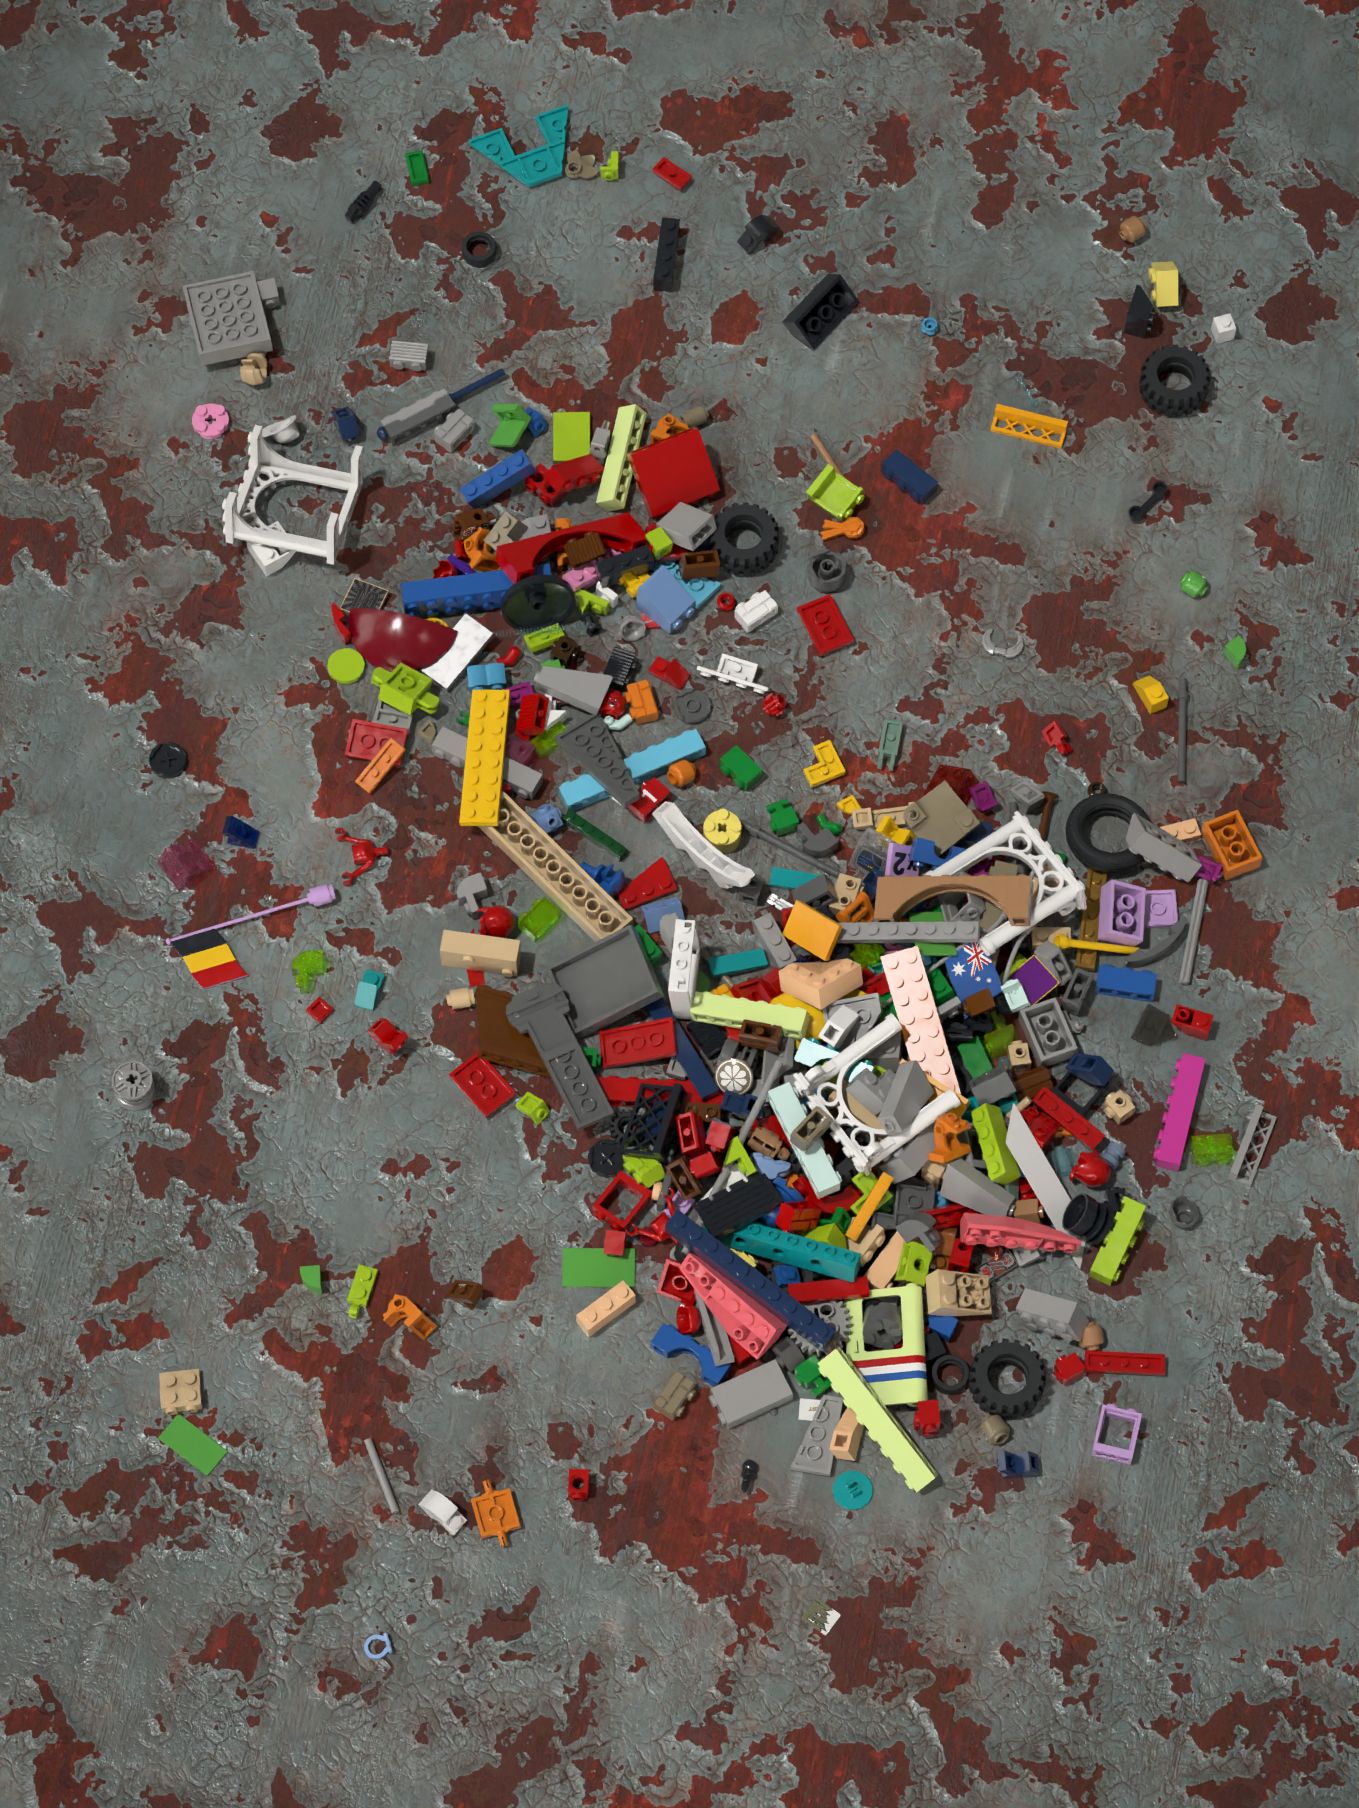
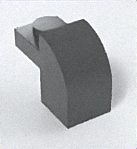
M804 822L797 826L796 837L803 844L802 851L808 855L821 859L838 849L839 841L828 828L814 835Z
M914 1212L908 1215L895 1227L906 1243L919 1237L929 1252L936 1249L942 1242L939 1233L932 1227L936 1220L924 1212Z

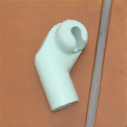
M626 714L619 720L611 716H607L604 719L607 729L618 731L633 721L629 714Z

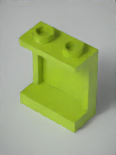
M827 464L806 491L808 499L842 523L845 519L851 517L854 507L857 504H861L865 498V492L862 487L858 488L838 474L830 464Z

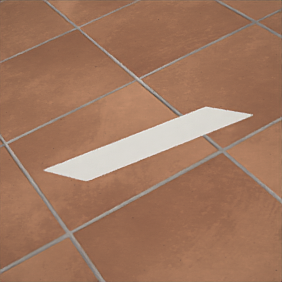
M1013 1103L1005 1143L1056 1230L1081 1240V1246L1078 1251L1070 1253L1080 1269L1086 1240H1082L1080 1236L1069 1233L1062 1227L1063 1214L1071 1200L1016 1105Z

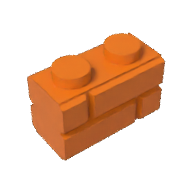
M649 680L628 684L627 692H624L626 703L631 704L629 713L632 720L635 719L637 725L657 721L658 710Z

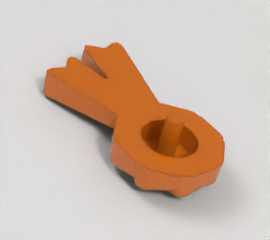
M849 517L843 523L824 520L825 524L822 527L823 530L827 531H822L820 534L822 541L841 535L851 539L858 538L864 533L865 525L858 517Z

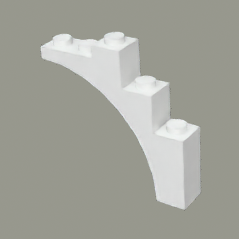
M665 801L652 813L676 848L686 850L696 866L706 869L719 887L726 889L733 886L744 887L750 883L751 878L755 875L750 868L734 862L709 843L691 825L674 803Z

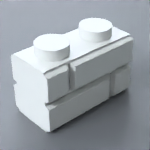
M766 590L761 593L756 592L748 602H741L736 606L735 619L749 633L778 613V605Z

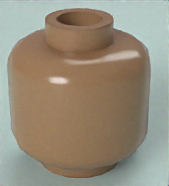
M1131 216L1120 224V237L1124 241L1127 240L1130 243H1134L1146 234V223L1141 217Z
M1095 1321L1088 1322L1079 1345L1081 1348H1087L1090 1351L1100 1349L1099 1345L1104 1343L1102 1327L1100 1324H1096Z

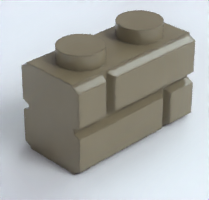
M816 1106L811 1111V1114L793 1130L790 1141L803 1153H806L831 1126L832 1118L819 1106Z
M675 1371L654 1401L653 1408L671 1420H674L676 1416L680 1417L686 1408L684 1407L686 1401H691L697 1392L695 1391V1383Z

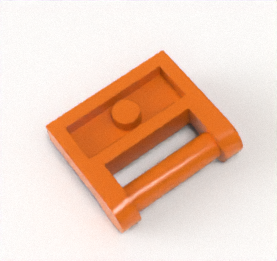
M863 891L857 894L856 899L850 905L836 914L838 921L841 923L871 922L874 919V909L868 895ZM862 904V908L849 919L848 916Z

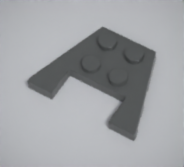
M879 1162V1164H878L877 1177H876L877 1179H879V1177L881 1176V1173L883 1172V1171L879 1168V1166H880L883 1162ZM914 1177L896 1183L893 1215L873 1212L870 1231L877 1224L883 1227L884 1230L896 1229V1225L908 1215L933 1208L935 1187Z

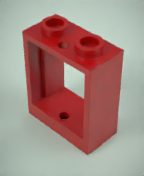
M620 1170L593 1204V1215L599 1221L603 1222L604 1220L610 1224L609 1226L612 1230L626 1232L625 1228L628 1231L632 1225L631 1223L635 1222L650 1203L652 1191L642 1184H638L636 1180ZM618 1185L640 1199L624 1221L602 1207Z

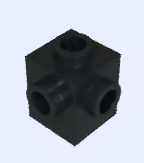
M990 1011L972 1018L968 1016L965 1019L964 1017L963 1025L968 1027V1029H973L972 1038L979 1036L984 1040L992 1032L993 1020Z

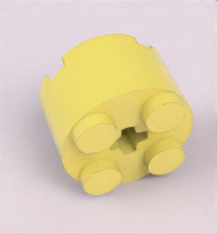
M719 809L705 819L703 837L721 853H731L740 844L741 822L732 812L726 809Z

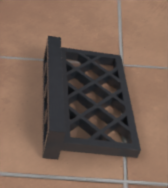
M674 1083V1086L640 1084L619 1150L621 1155L657 1158L659 1162L667 1161L678 1126L676 1117L681 1115L688 1094L682 1084ZM645 1090L654 1091V1094L647 1099L643 1098ZM665 1092H671L670 1097L664 1101L659 1097ZM658 1098L661 1103L651 1109L648 1103ZM646 1105L649 1111L639 1117V1109ZM664 1107V1115L657 1119L654 1113ZM653 1115L655 1121L645 1126L642 1121ZM641 1123L644 1128L634 1134L632 1132L633 1127ZM659 1125V1132L651 1136L649 1130ZM647 1132L649 1138L639 1143L637 1138ZM633 1140L637 1142L638 1145L636 1147L627 1149V1145ZM651 1142L655 1144L652 1152L644 1151L643 1148Z

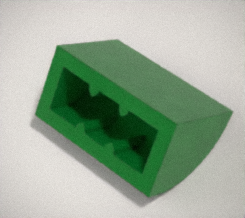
M979 1036L973 1037L972 1042L966 1041L957 1046L972 1079L995 1069L989 1052Z

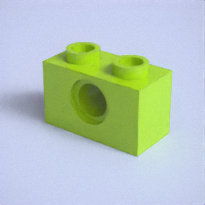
M914 1241L903 1242L895 1281L904 1284L916 1283L920 1287H925V1276L928 1275L929 1265L933 1259V1251L929 1252L925 1245Z

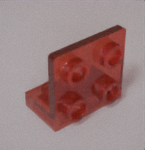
M940 764L924 795L946 781L967 806L971 799L968 788L979 784V781L970 769Z

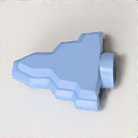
M751 1153L750 1160L756 1171H759L760 1174L765 1173L771 1183L777 1177H784L792 1171V1166L789 1162L783 1160L775 1161L771 1157L763 1156L762 1153Z

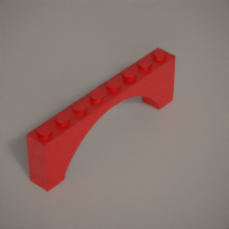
M627 512L499 545L496 549L495 561L511 582L515 584L522 579L533 576L534 569L538 563L549 554L563 549V546L567 545L568 540L573 538L579 540L584 538V534L591 531L600 534L605 547L622 552L645 545L649 547V541L646 539V533Z

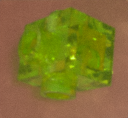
M857 943L854 945L855 950L850 955L856 963L861 964V969H863L867 965L872 967L879 961L877 957L885 950L880 943Z

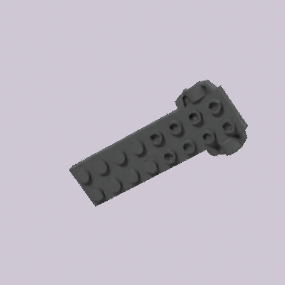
M545 982L511 997L512 1001L506 1005L507 1019L510 1025L516 1028L520 1034L528 1032L577 1130H582L614 1116L606 1096L564 1017L569 1013V1000L565 997L563 989L558 984H548Z

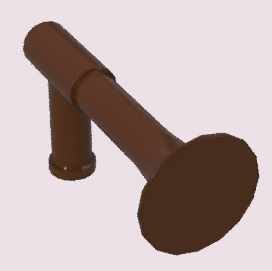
M1047 791L1042 792L1045 798L1038 829L1044 842L1051 805L1055 799L1059 798V795Z

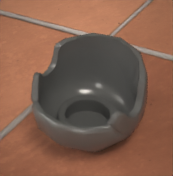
M1182 1196L1172 1201L1169 1216L1175 1225L1181 1228H1189L1198 1221L1199 1211L1195 1202L1192 1203L1188 1201L1186 1196Z

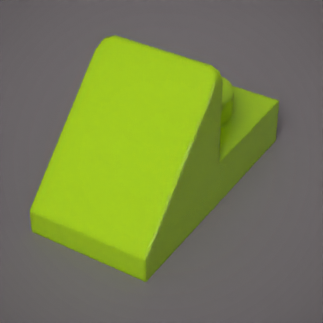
M582 589L574 592L576 604L581 615L591 609L597 614L607 616L610 610L608 600Z
M738 1136L730 1141L723 1167L737 1160V1167L740 1173L745 1174L747 1177L756 1172V1169Z

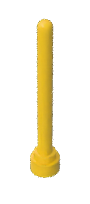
M1056 934L1054 938V944L1060 947L1061 950L1075 947L1132 954L1139 949L1138 947L1074 940L1065 934Z

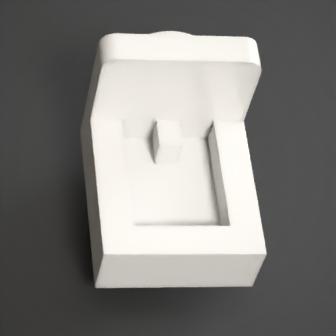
M598 581L596 596L608 600L610 606L614 609L618 604V595L609 589L610 586L602 588Z

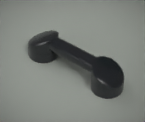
M1162 481L1155 482L1152 486V496L1141 507L1137 505L1132 506L1129 509V518L1133 521H1142L1144 518L1143 514L1157 500L1164 499L1167 494V485Z

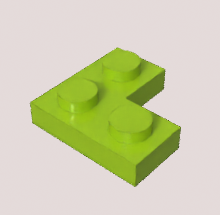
M869 1171L870 1174L868 1176L862 1172L851 1179L864 1194L850 1207L855 1215L858 1214L878 1181L871 1171ZM888 1190L885 1192L875 1211L892 1197Z

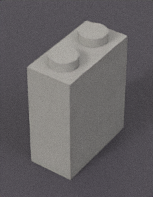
M682 502L677 504L656 524L657 528L661 526L674 544L694 551L717 529L712 514Z

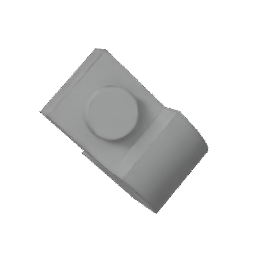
M481 872L463 879L457 889L458 905H464L466 914H470L472 920L480 918L479 912H477L476 900L488 896L487 887Z

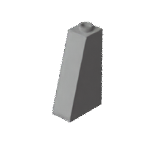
M543 666L541 672L537 671L533 681L536 682L534 689L597 715L613 677L604 674Z
M917 1060L903 1062L898 1067L878 1117L887 1135L902 1132L935 1092Z
M960 1157L951 1160L947 1164L939 1196L986 1215L1013 1216L1014 1208H1016L1014 1205L1015 1196L997 1183L992 1182L991 1179Z

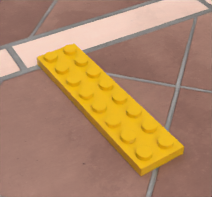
M472 690L459 820L460 826H498L510 690Z

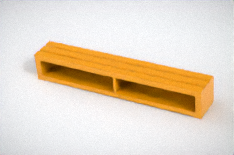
M885 1172L881 1173V1176L844 1236L856 1242L893 1181V1177Z

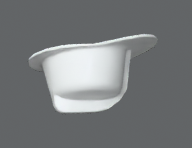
M291 416L262 429L263 437L271 436L279 443H289L300 435L294 422L296 416Z

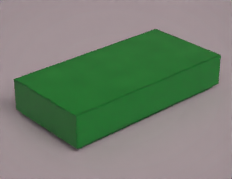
M423 151L405 153L411 186L429 184Z

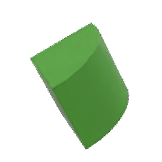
M1240 636L1226 644L1223 655L1238 670L1243 664L1246 653L1245 642Z
M320 1265L300 1267L304 1286L313 1293L322 1294Z

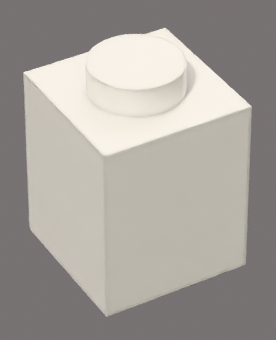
M1230 313L1213 318L1211 331L1217 344L1234 340L1236 326Z

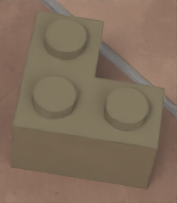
M505 511L484 541L496 550L499 545L518 541L528 527L517 517Z

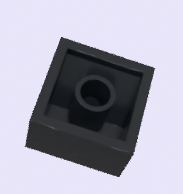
M1136 285L1127 313L1124 333L1145 339L1146 333L1151 332L1155 313L1152 312L1153 304L1140 285Z

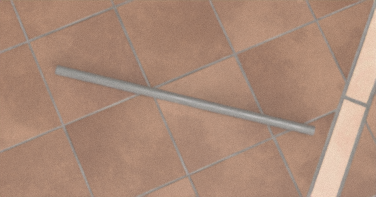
M775 1061L738 1136L742 1145L783 1065L780 1061ZM734 1162L722 1168L708 1196L710 1201L713 1200L711 1195L721 1190ZM698 1217L696 1223L702 1227L703 1223ZM684 1246L681 1252L688 1255L690 1250Z

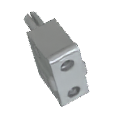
M606 420L603 422L602 428H596L593 440L591 441V448L589 449V453L603 465L610 446V430H608L610 422L607 421L606 423Z

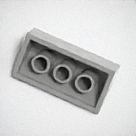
M1136 813L1132 815L1126 835L1129 850L1136 855L1138 853L1141 854L1149 863H1156L1161 870L1165 872L1167 870L1170 871L1176 879H1183L1189 882L1202 866L1192 846Z

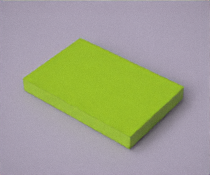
M553 412V464L590 454V412Z

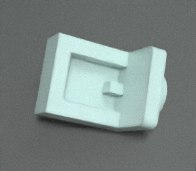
M1018 979L1009 980L1000 987L1012 1013L1030 1005L1024 988Z

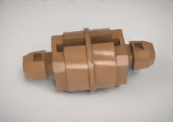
M757 1125L754 1130L751 1128L747 1136L749 1138L747 1145L752 1150L772 1159L777 1154L778 1158L787 1160L790 1151L784 1146L780 1147L783 1141L779 1138L780 1136L763 1126Z

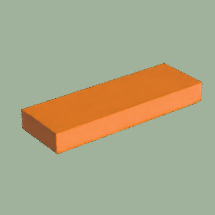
M390 738L355 782L371 794L406 749Z

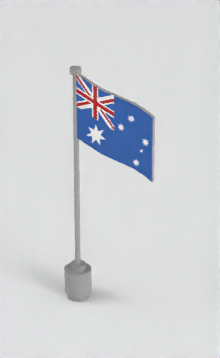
M982 926L980 927L979 939L986 933ZM963 942L956 948L957 955L945 956L926 971L928 975L945 962L950 982L961 1004H964L963 1000L966 997L986 988H989L992 997H995L1002 991L998 973L990 957L982 951L978 942ZM892 997L882 1004V1009L893 1001Z

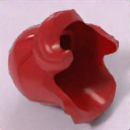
M497 905L477 909V912H485L480 917L481 929L478 930L480 935L506 938L512 933L515 921L512 912L507 907Z
M1096 1150L1089 1153H1080L1081 1158H1078L1079 1165L1074 1166L1069 1175L1070 1182L1073 1179H1077L1085 1186L1092 1188L1101 1187L1106 1184L1111 1175V1168L1108 1162L1102 1159Z

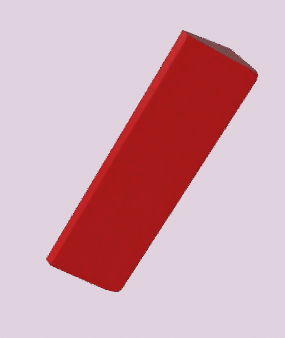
M958 1203L917 1211L927 1213L936 1220V1223L932 1226L934 1230L960 1225V1220L964 1213L983 1214Z

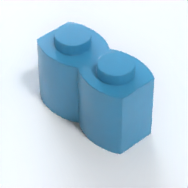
M504 663L467 667L469 692L471 694L472 690H503L507 688Z

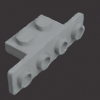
M784 1036L779 1053L764 1050L762 1086H764L776 1060L782 1062L783 1065L771 1089L778 1087L780 1076L792 1068L795 1038Z

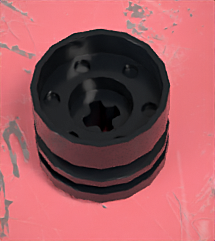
M1080 1193L1066 1207L1063 1214L1062 1227L1069 1233L1080 1236L1082 1240L1096 1245L1109 1233L1114 1221V1211L1111 1207L1097 1202L1087 1194Z

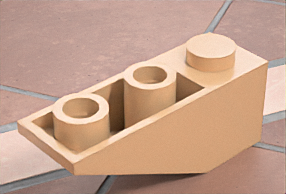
M848 1407L834 1430L829 1450L836 1459L855 1461L864 1425L862 1426L855 1417L857 1414L854 1410L849 1411Z

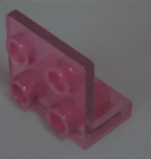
M195 840L165 848L157 862L178 891L186 887L191 877L213 871L215 868Z

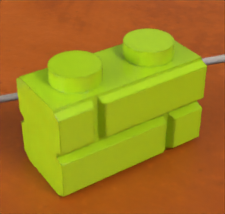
M623 1155L624 1169L628 1174H633V1178L638 1184L642 1183L645 1187L649 1188L656 1181L658 1182L665 1177L663 1167L656 1158Z

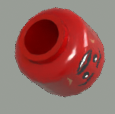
M616 690L607 692L600 706L603 716H611L614 719L621 717L626 705L625 697Z

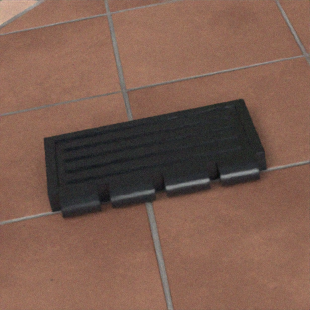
M756 1171L746 1177L748 1182L745 1183L741 1179L728 1186L729 1192L724 1188L711 1195L712 1201L707 1197L696 1203V1214L713 1237L718 1240L779 1208L781 1203H784L782 1197L765 1173L760 1174L759 1171Z

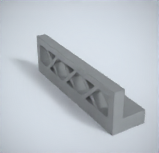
M1258 1104L1255 1106L1228 1177L1230 1180L1251 1187L1277 1118L1262 1112L1264 1106ZM1260 1117L1270 1120V1126L1261 1129L1258 1123ZM1260 1134L1263 1143L1255 1146L1252 1137ZM1254 1151L1257 1160L1248 1163L1245 1155ZM1247 1168L1250 1173L1249 1180L1239 1177V1171Z
M694 1290L696 1306L701 1314L702 1326L715 1366L735 1362L726 1331L696 1290Z

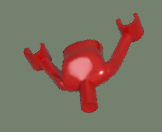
M339 827L335 830L336 834H343L336 837L338 842L345 840L356 844L352 845L354 864L365 863L351 874L348 872L342 874V878H349L348 881H343V885L349 887L352 885L354 878L374 864L376 855L388 854L387 846L375 848L371 840L348 836L343 828Z
M668 1187L671 1190V1194L665 1196L662 1193V1196L667 1201L669 1213L672 1217L676 1212L672 1200L675 1193L671 1187ZM664 1211L649 1225L656 1233L638 1228L634 1223H631L634 1226L632 1232H628L625 1228L626 1233L631 1236L638 1233L659 1242L670 1238L676 1245L678 1244L676 1239L665 1232V1224L670 1217Z

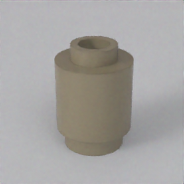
M699 405L685 411L680 417L683 424L686 423L689 428L706 423L709 414L705 407L702 408Z

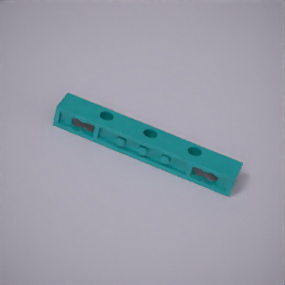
M753 1222L718 1239L730 1248L854 1283L860 1269L861 1253Z

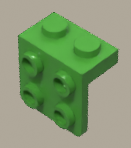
M494 404L491 411L501 422L490 439L489 444L492 447H514L527 428L531 417L520 404Z

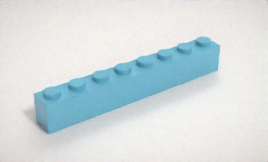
M697 729L686 730L675 738L670 737L661 744H654L649 746L647 750L635 752L622 761L626 765L630 777L635 785L667 772L670 765L680 760L691 762L705 756L706 747ZM583 774L578 779L572 782H564L558 787L559 796L567 812L570 809L574 812L611 796L589 774Z

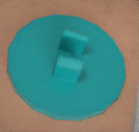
M847 1471L836 1478L833 1484V1496L841 1507L847 1510H858L869 1503L873 1487L865 1474L858 1471Z

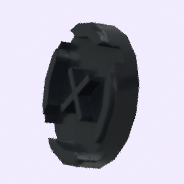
M173 742L161 743L152 749L149 755V765L152 772L158 777L170 779L179 776L185 770L187 756L180 745Z
M604 1139L596 1142L589 1149L588 1164L593 1173L600 1177L610 1178L615 1177L620 1170L623 1171V1164L625 1162L623 1155L619 1152L620 1143L615 1140Z

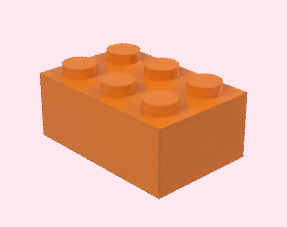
M1238 809L1203 823L1201 834L1216 863L1223 864L1221 869L1223 870L1222 874L1225 880L1260 867L1263 857Z

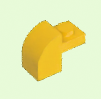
M884 816L876 829L880 836L878 841L887 849L889 843L912 846V841L916 838L911 830L899 828L890 816Z

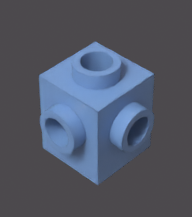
M551 804L541 805L538 807V810L530 814L531 819L546 833H552L559 826L563 825L560 819L562 817L560 810Z

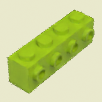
M984 1103L971 1111L972 1122L976 1128L978 1142L981 1145L989 1178L992 1182L1007 1185L1020 1177L1019 1169L1015 1158L1005 1143L1007 1129L1000 1107Z

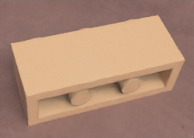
M623 1280L576 1315V1322L584 1333L590 1337L636 1303V1295Z

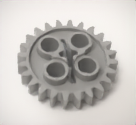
M838 1300L802 1304L814 1314V1310L818 1309L820 1319L836 1329L834 1338L823 1350L824 1353L828 1355V1350L834 1351L836 1345L842 1348L841 1340L844 1342L848 1341L845 1335H851V1331L848 1328L852 1327V1323L849 1321L851 1320V1315L847 1314L849 1311L847 1307H844L843 1301L838 1302ZM825 1311H831L829 1315H822ZM789 1327L788 1334L792 1335L790 1339L798 1347L801 1346L803 1353L808 1349L809 1355L816 1351L817 1355L820 1356V1350Z

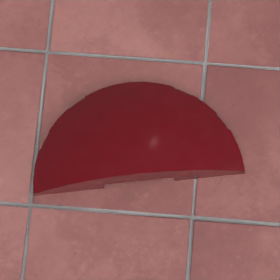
M350 608L349 632L351 633L352 643L356 650L370 665L375 668L381 667L389 672H392L400 662L414 670L433 665L444 652H448L458 633L457 630L444 625L392 611Z

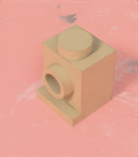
M1021 1040L1011 1042V1045H1008L1007 1048L1011 1072L1030 1070L1031 1059L1027 1043H1022Z

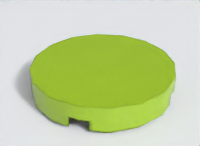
M343 648L331 654L328 659L327 669L330 677L336 680V682L351 684L358 681L361 675H363L365 663L358 651Z

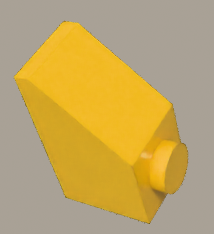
M1149 675L1133 682L1134 688L1150 715L1167 708L1169 697L1159 681Z

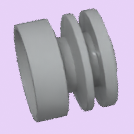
M127 1061L119 1065L114 1071L112 1087L115 1097L122 1107L131 1111H137L148 1107L153 1102L156 1095L155 1083L150 1069L145 1064L138 1061Z

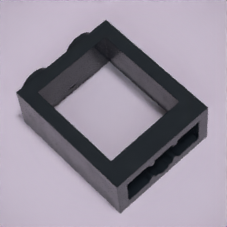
M1068 1071L1051 1092L1084 1118L1108 1090L1110 1082L1108 1081L1105 1086L1096 1085L1100 1089L1082 1108L1062 1092L1075 1077V1074Z

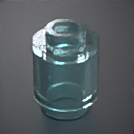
M1064 1145L1053 1148L1051 1157L1056 1172H1059L1060 1176L1070 1174L1075 1166L1070 1149Z

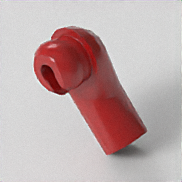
M512 646L506 657L496 658L497 663H504V666L514 665L519 659L521 651L517 646Z

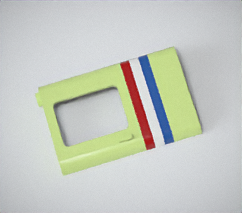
M908 1283L903 1287L869 1290L870 1297L845 1299L844 1307L848 1308L849 1312L847 1314L851 1315V1320L849 1321L852 1323V1327L848 1328L851 1331V1335H846L848 1340L846 1342V1356L884 1405L908 1404L911 1407H917L918 1401L928 1400L922 1287L916 1283ZM900 1296L903 1347L900 1349L866 1352L862 1333L863 1301L865 1299Z

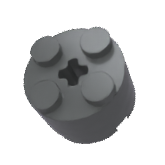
M830 549L816 552L809 562L808 579L810 584L819 593L833 592L844 585L846 575L844 557L838 552H832Z
M880 1302L879 1305L873 1306L872 1304L865 1310L862 1332L864 1342L885 1350H891L894 1345L900 1342L903 1334L902 1314L896 1305Z

